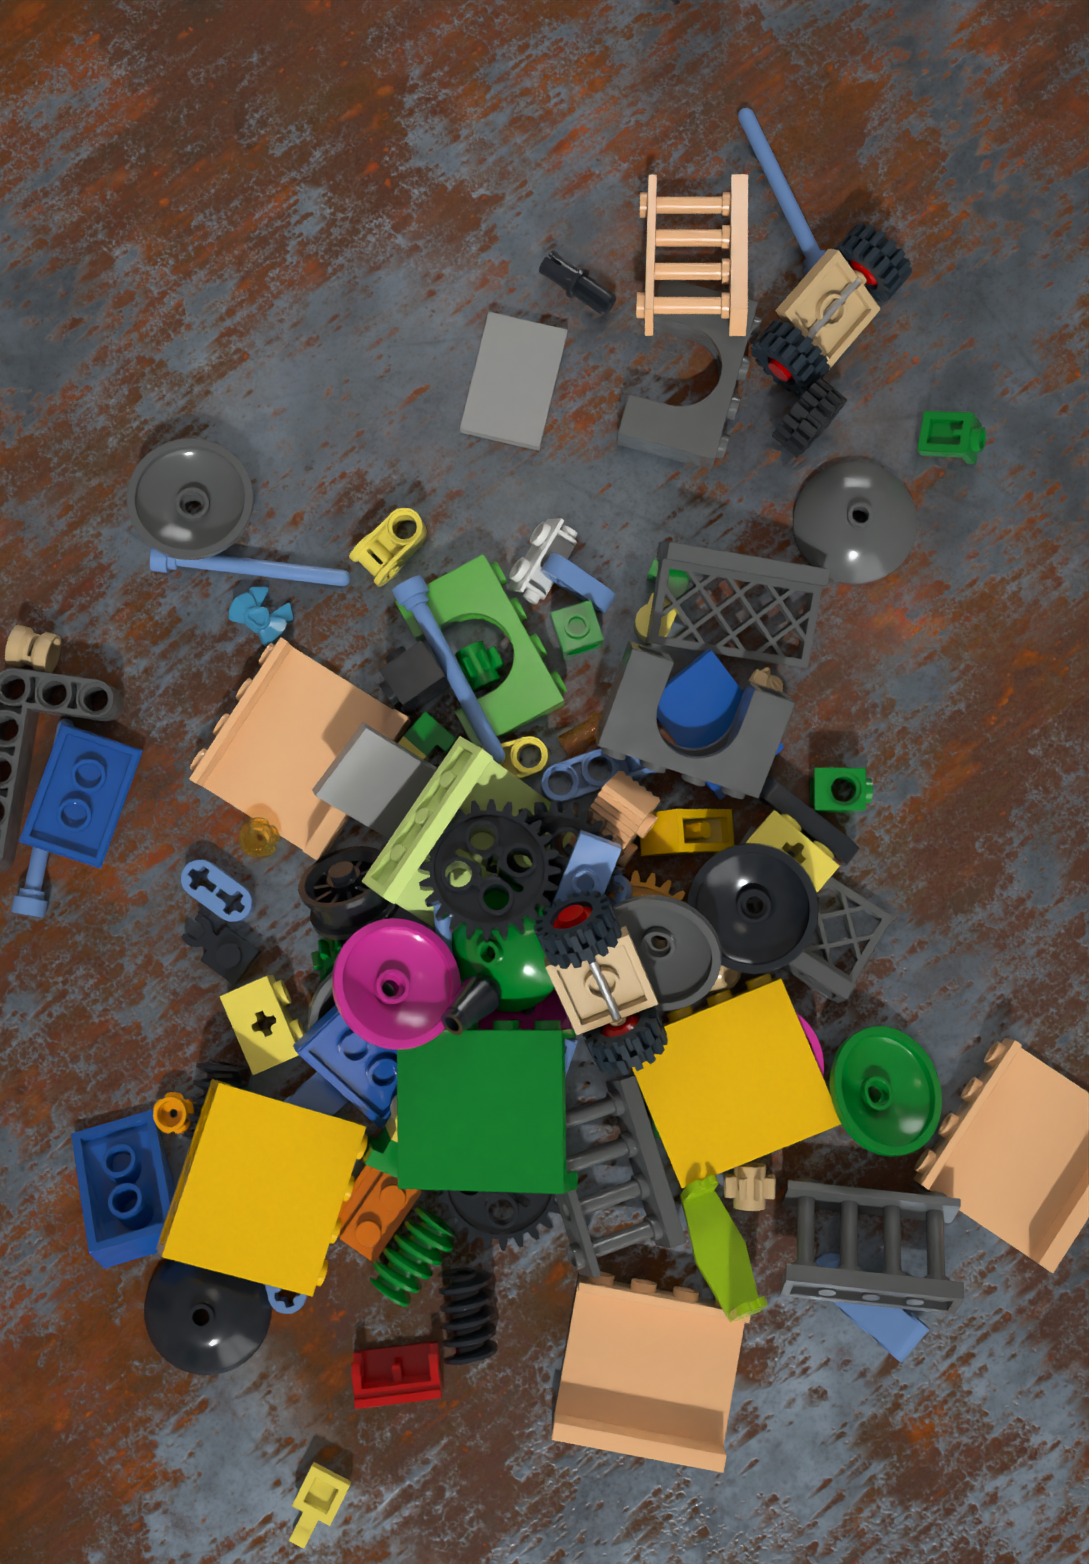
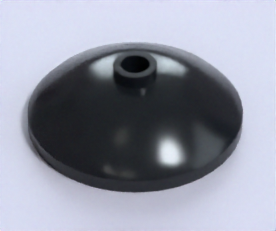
M761 843L734 845L712 856L698 871L688 895L687 904L698 910L710 922L718 935L722 950L721 965L742 973L771 972L794 961L810 943L819 917L817 891L806 869L787 852ZM759 897L763 902V908L759 911L750 909L748 899Z
M169 1259L159 1268L149 1284L144 1302V1320L152 1344L167 1362L191 1374L217 1375L241 1366L255 1354L270 1328L273 1307L269 1302L265 1284ZM197 1309L207 1310L209 1313L208 1322H200L196 1318Z

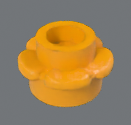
M169 1092L165 1095V1098L157 1100L154 1105V1122L164 1133L175 1132L179 1134L187 1130L191 1125V1121L186 1119V1114L194 1113V1106L189 1099L183 1098L182 1093ZM172 1109L177 1111L176 1117L171 1116Z

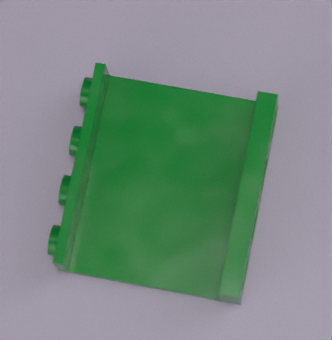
M494 1020L493 1028H478L477 1022L467 1030H464L460 1035L452 1034L445 1028L436 1038L421 1046L397 1050L398 1189L565 1194L577 1189V1170H566L565 1039L575 1037L574 1028H561V1020H535L534 1028H519V1020Z

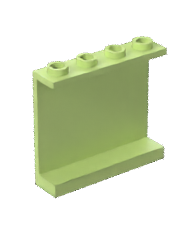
M459 736L362 882L393 904L396 903L434 927V906L427 907L425 904V899L433 891L420 890L419 882L430 877V875L419 873L418 869L423 862H430V859L426 858L450 821L452 823L456 821L455 814L460 808L465 815L470 814L471 802L475 800L480 810L485 811L487 810L489 800L494 799L496 811L502 812L504 806L509 801L512 802V815L517 817L521 808H527L534 815V803L544 802L549 812L551 802L495 762L492 755ZM479 832L471 838L470 843L476 849L486 850L494 844L495 840L490 834ZM568 832L564 836L563 848L568 844V840L573 834L572 832ZM462 849L456 850V855L469 859L481 867L483 878L494 874L486 871V867L471 858L467 852ZM523 855L525 862L532 866L530 859ZM456 868L450 872V884L455 887H462L471 879L470 873L465 869ZM489 946V953L492 956L495 951Z

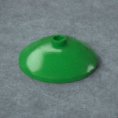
M507 883L513 890L517 892L523 891L521 885ZM492 891L484 899L485 905L493 910L504 908L509 901L508 897L500 891ZM535 909L538 916H544L542 913V909ZM528 919L523 920L525 929L523 935H520L513 926L508 928L507 941L502 940L498 930L492 931L489 943H485L482 930H476L471 940H468L466 938V926L461 925L458 930L452 933L453 956L459 969L461 984L467 977L475 976L479 973L490 976L499 985L502 993L497 1008L498 1011L517 1012L526 1010L544 1001L555 990L545 967L544 957L546 956L534 931V925L536 924ZM489 946H491L495 951L494 959L491 957L489 953Z
M875 1026L860 1030L849 1036L839 1047L830 1071V1094L837 1117L847 1133L865 1149L883 1156H901L912 1153L924 1146L938 1126L942 1109L940 1081L936 1069L924 1049L907 1034L885 1026Z

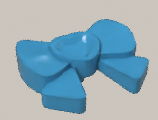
M251 587L249 593H243L233 600L228 611V618L232 622L244 623L252 631L258 633L264 646H268L270 643L275 644L284 635L286 625L293 622L291 605L286 603L269 615L268 609L261 607L268 595L269 588Z

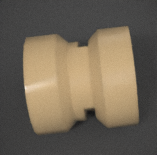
M18 624L12 629L8 637L5 661L12 666L21 668L28 665L32 666L34 671L52 673L60 656L61 638L59 635L48 632L41 635L36 634L32 628Z

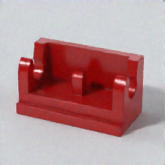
M439 1340L353 1352L354 1362L351 1363L355 1409L442 1398L444 1382Z

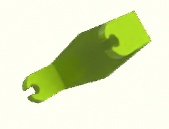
M709 1175L702 1181L698 1179L688 1184L680 1194L695 1263L729 1322L732 1323L762 1311L768 1306L765 1296L758 1297L746 1242L715 1192V1188L719 1184L716 1175Z

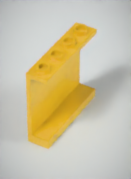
M765 973L746 981L748 989L732 995L730 989L707 997L708 1006L696 1011H692L689 1005L668 1013L669 1022L663 1024L668 1039L667 1045H663L664 1052L661 1055L654 1054L656 1060L652 1064H649L647 1061L643 1062L644 1068L639 1071L632 1067L681 1188H685L688 1184L698 1179L702 1181L709 1175L720 1174L841 1125L835 1112L831 1095L780 976L772 979L769 973Z
M212 1079L156 1250L163 1258L313 1297L316 1285H322L327 1273L328 1261L324 1259L329 1243L334 1244L340 1232L341 1218H338L342 1202L348 1201L353 1191L355 1178L351 1174L356 1159L360 1160L366 1150L368 1136L364 1134L366 1126L357 1121L344 1120L239 1089L228 1083Z

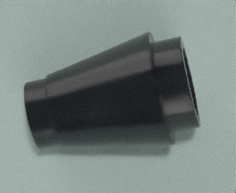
M479 973L475 976L467 977L445 1013L441 1016L443 1026L450 1033L460 1035L464 1030H467L497 1010L502 996L499 985L486 974Z

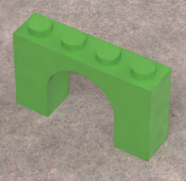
M482 554L427 584L430 590L427 593L430 599L427 605L442 632L464 621L479 620L498 627L510 640L514 650V661L508 677L497 689L477 699L498 740H501L564 706L562 694L566 693L567 689L558 672L554 670L549 673L543 663L542 658L547 656V652L537 634L535 633L529 637L521 623L527 620V616L518 599L515 597L509 600L502 586L508 582L496 561L489 564L485 555ZM395 601L416 642L426 641L427 639L412 611L407 612L405 606H399L398 602ZM463 708L455 711L471 743L482 748L483 746Z

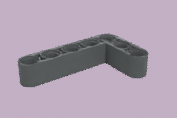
M10 668L0 672V765L8 761L12 767L10 777L6 781L0 782V802L5 808V815L0 821V874L10 869L16 857L39 713L110 722L116 719L123 709V698L116 688L100 680ZM19 680H24V694L20 698L13 700L11 696L12 685ZM64 685L67 690L65 700L59 705H53L51 701L53 691L57 687ZM101 691H106L108 695L107 705L100 711H94L92 707L93 697ZM16 720L19 728L17 736L7 741L4 736V729L9 722Z

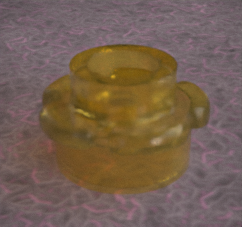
M255 817L251 819L250 823H245L241 827L239 844L247 855L255 858L268 857L276 851V843L279 842L280 835L278 829L274 825H270L267 819ZM257 834H261L263 836L262 841L258 840Z

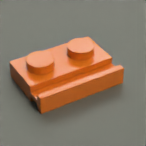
M366 1165L354 1182L349 1200L342 1202L338 1218H341L339 1239L370 1261H376L423 1190L398 1189V1178Z

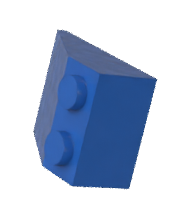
M153 1110L71 1133L89 1254L105 1269L158 1253L156 1246L176 1186L161 1131L153 1119Z

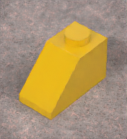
M672 809L653 812L652 814L658 817V820L644 838L640 837L641 856L720 852L734 846L732 809Z

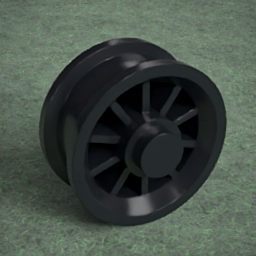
M368 846L343 848L323 856L305 871L299 881L298 892L304 905L311 909L310 921L314 930L319 935L332 940H348L362 927L378 920L390 919L395 915L399 905L386 900L362 882L382 851Z

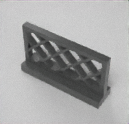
M670 541L659 542L656 559L660 560L646 642L703 652L710 649L715 654L808 669L822 586H828L830 569ZM670 569L684 571L693 584L690 589L676 599L667 587ZM694 573L707 576L699 581ZM720 577L724 578L733 593L715 606L703 587L714 578ZM734 580L747 583L739 588ZM761 584L765 587L772 600L755 612L743 593L754 585ZM774 587L784 588L786 590H784L782 593L778 595ZM795 591L809 593L806 611L794 619L783 600ZM698 592L709 608V611L691 623L679 604ZM666 597L670 604L663 608ZM735 599H738L749 617L734 629H731L719 611ZM777 605L788 624L771 636L759 618ZM674 609L686 628L673 638L658 636L661 618ZM714 616L726 634L715 643L706 644L696 628ZM804 621L802 630L799 624ZM754 623L765 641L752 651L745 650L736 635ZM792 629L801 641L798 658L784 656L776 644L777 640ZM691 634L696 642L682 639ZM731 640L735 648L722 645ZM770 646L775 655L761 652Z
M750 826L739 844L745 843L756 831V828ZM790 850L787 852L791 856H795ZM830 877L820 890L829 888L838 895L841 910L820 914L819 910L816 929L820 945L806 948L794 961L781 969L838 1004L848 999L855 987L854 982L894 916L833 877ZM759 897L749 898L748 905H751L752 910L759 911L758 903H761L762 900ZM847 901H849L857 907L849 908ZM865 911L879 920L870 935L856 937L851 914ZM843 916L849 939L828 943L822 920ZM867 941L860 952L858 943ZM845 945L851 946L855 962L848 974L833 965L830 953L831 948ZM822 951L824 959L814 952Z

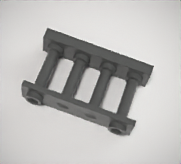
M635 1075L620 1076L605 1081L609 1091L606 1092V1097L566 1110V1129L612 1114L617 1118L621 1131L618 1139L567 1156L566 1170L580 1171L624 1155L626 1158H629L634 1173L631 1175V1180L580 1199H578L576 1190L565 1194H555L570 1243L566 1246L567 1256L572 1268L575 1271L578 1270L579 1275L592 1278L600 1276L601 1272L596 1258L649 1238L655 1242L656 1246L673 1248L687 1243ZM634 1197L642 1200L646 1213L643 1222L591 1241L584 1219L585 1215Z
M799 1178L795 1181L788 1180L782 1195V1205L797 1207V1261L792 1264L787 1263L780 1278V1296L953 1315L956 1313L964 1301V1282L950 1281V1278L945 1276L944 1222L951 1223L961 1207V1199L950 1198L946 1194L936 1191L913 1194L819 1184L817 1180L812 1178ZM815 1209L840 1211V1266L837 1268L819 1267L814 1262ZM858 1213L883 1216L884 1271L880 1273L864 1272L858 1267ZM901 1218L926 1220L927 1276L923 1278L906 1276V1273L901 1270Z

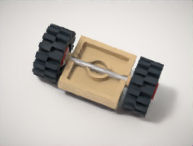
M864 223L856 224L835 249H828L775 310L784 323L778 319L776 321L773 320L750 348L752 356L757 358L755 360L756 363L764 367L763 371L767 375H771L774 378L773 381L778 385L781 383L788 392L792 390L794 395L800 396L801 394L802 396L818 379L825 376L834 363L881 310L875 300L881 301L883 299L885 302L891 299L912 273V268L909 267L911 265L910 260L904 258L906 253L902 249L895 247L897 243L892 238L890 240L885 238L886 233L881 230L876 232L874 226L868 224L866 227Z
M588 890L581 891L579 897L572 893L567 895L568 900L563 902L559 898L553 902L554 908L546 907L542 911L544 916L536 918L535 922L537 925H534V931L546 956L544 957L546 970L576 1035L583 1034L587 1048L599 1071L603 1073L608 1071L609 1075H616L618 1070H620L622 1075L629 1074L632 1067L639 1071L644 1068L643 1062L647 1061L649 1064H652L656 1060L654 1054L661 1055L664 1052L663 1045H667L668 1039L655 1008V1005H658L656 994L626 926L621 928L608 897L605 894L601 895L599 891H594L591 895Z

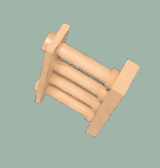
M748 174L731 175V192H723L722 196L657 197V175H649L648 192H640V218H647L645 292H637L636 309L637 318H645V336H653L654 314H721V319H729V336H746L748 313ZM657 214H722V218H730V225H722V229H656ZM656 247H722V251H730V258H722V263H655ZM655 280H721V284L729 285V292H722L721 297H654Z

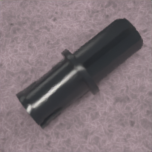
M555 250L549 252L548 256L551 257V260L547 256L544 258L539 267V273L566 290L567 297L571 299L573 297L578 298L600 315L607 314L616 302L615 294L589 277V271L586 268L580 270L560 256Z

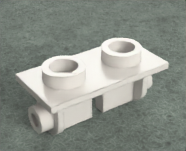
M562 518L547 519L546 522H541L531 535L530 542L532 546L525 558L521 557L512 567L509 578L512 580L507 590L511 592H524L526 590L522 597L537 605L540 599L545 600L554 582L545 577L540 570L552 552L568 559L577 544L575 538L578 533L565 525L560 530L564 523Z

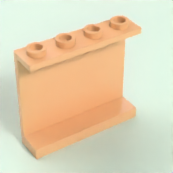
M280 637L276 645L270 643L259 659V665L262 667L253 680L248 678L240 687L236 695V699L239 702L231 715L225 713L218 721L213 731L216 738L209 749L203 748L194 758L190 767L194 772L189 780L219 796L318 861L328 854L351 816L316 797L312 789L362 722L398 743L410 726L411 720L398 710H392L306 656Z
M1004 1038L1002 1043L999 1041L995 1042L984 1058V1063L987 1066L978 1079L973 1077L963 1089L961 1099L964 1101L956 1114L949 1113L938 1129V1134L941 1137L932 1150L926 1149L917 1160L914 1170L918 1173L914 1180L930 1191L942 1192L947 1197L961 1199V1207L959 1209L961 1212L1051 1273H1054L1089 1218V1093L1022 1049V1044L1016 1040Z
M600 1271V1276L594 1278L579 1275L553 1418L551 1440L724 1473L727 1456L724 1440L744 1324L750 1322V1316L730 1323L717 1299L699 1297V1291L687 1287L675 1286L673 1292L656 1289L657 1284L655 1282L633 1278L631 1284L614 1281V1275Z

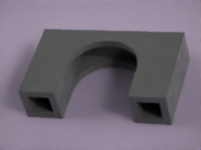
M661 280L656 297H721L722 292L678 280ZM748 299L746 336H729V319H721V314H654L653 330L694 341L711 354L718 370V384L705 399L688 406L668 405L629 394L618 431L617 445L712 470L715 458H724L730 435L722 433L726 419H735L741 397L733 394L737 380L745 382L751 357L744 355L747 341H756L762 318L755 317L758 302Z
M628 640L594 734L597 745L602 747L601 752L619 760H625L627 755L642 760V766L655 772L665 773L666 768L682 773V779L698 786H705L706 781L720 785V790L723 793L738 799H744L746 794L759 798L795 705L791 697L786 693L748 681L733 721L722 737L707 746L699 748L680 747L665 739L657 726V708L674 661L665 652Z

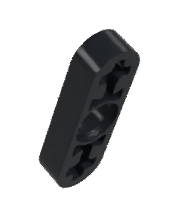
M767 776L760 796L757 799L772 811L775 810L780 815L787 814L791 816L801 826L802 830L800 832L812 842L818 841L825 845L833 853L835 860L847 866L860 849L857 844L781 784Z

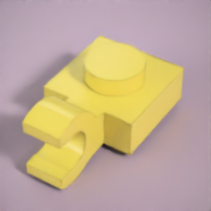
M313 1462L292 1504V1507L303 1513L289 1541L304 1549L318 1520L330 1526L352 1481Z

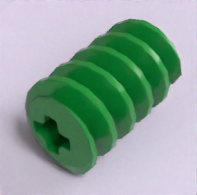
M419 1206L416 1207L415 1211L421 1222L417 1224L409 1220L405 1221L404 1225L411 1235L408 1238L397 1233L394 1235L393 1238L400 1249L395 1251L385 1247L383 1253L389 1260V1263L385 1265L374 1261L372 1266L377 1272L378 1277L376 1279L369 1278L371 1283L383 1295L402 1307H408L412 1301L409 1292L419 1293L422 1284L419 1278L430 1279L433 1271L429 1263L441 1265L444 1258L440 1250L451 1252L454 1248V1243L450 1236L458 1237L456 1233L452 1232L453 1229L441 1218Z

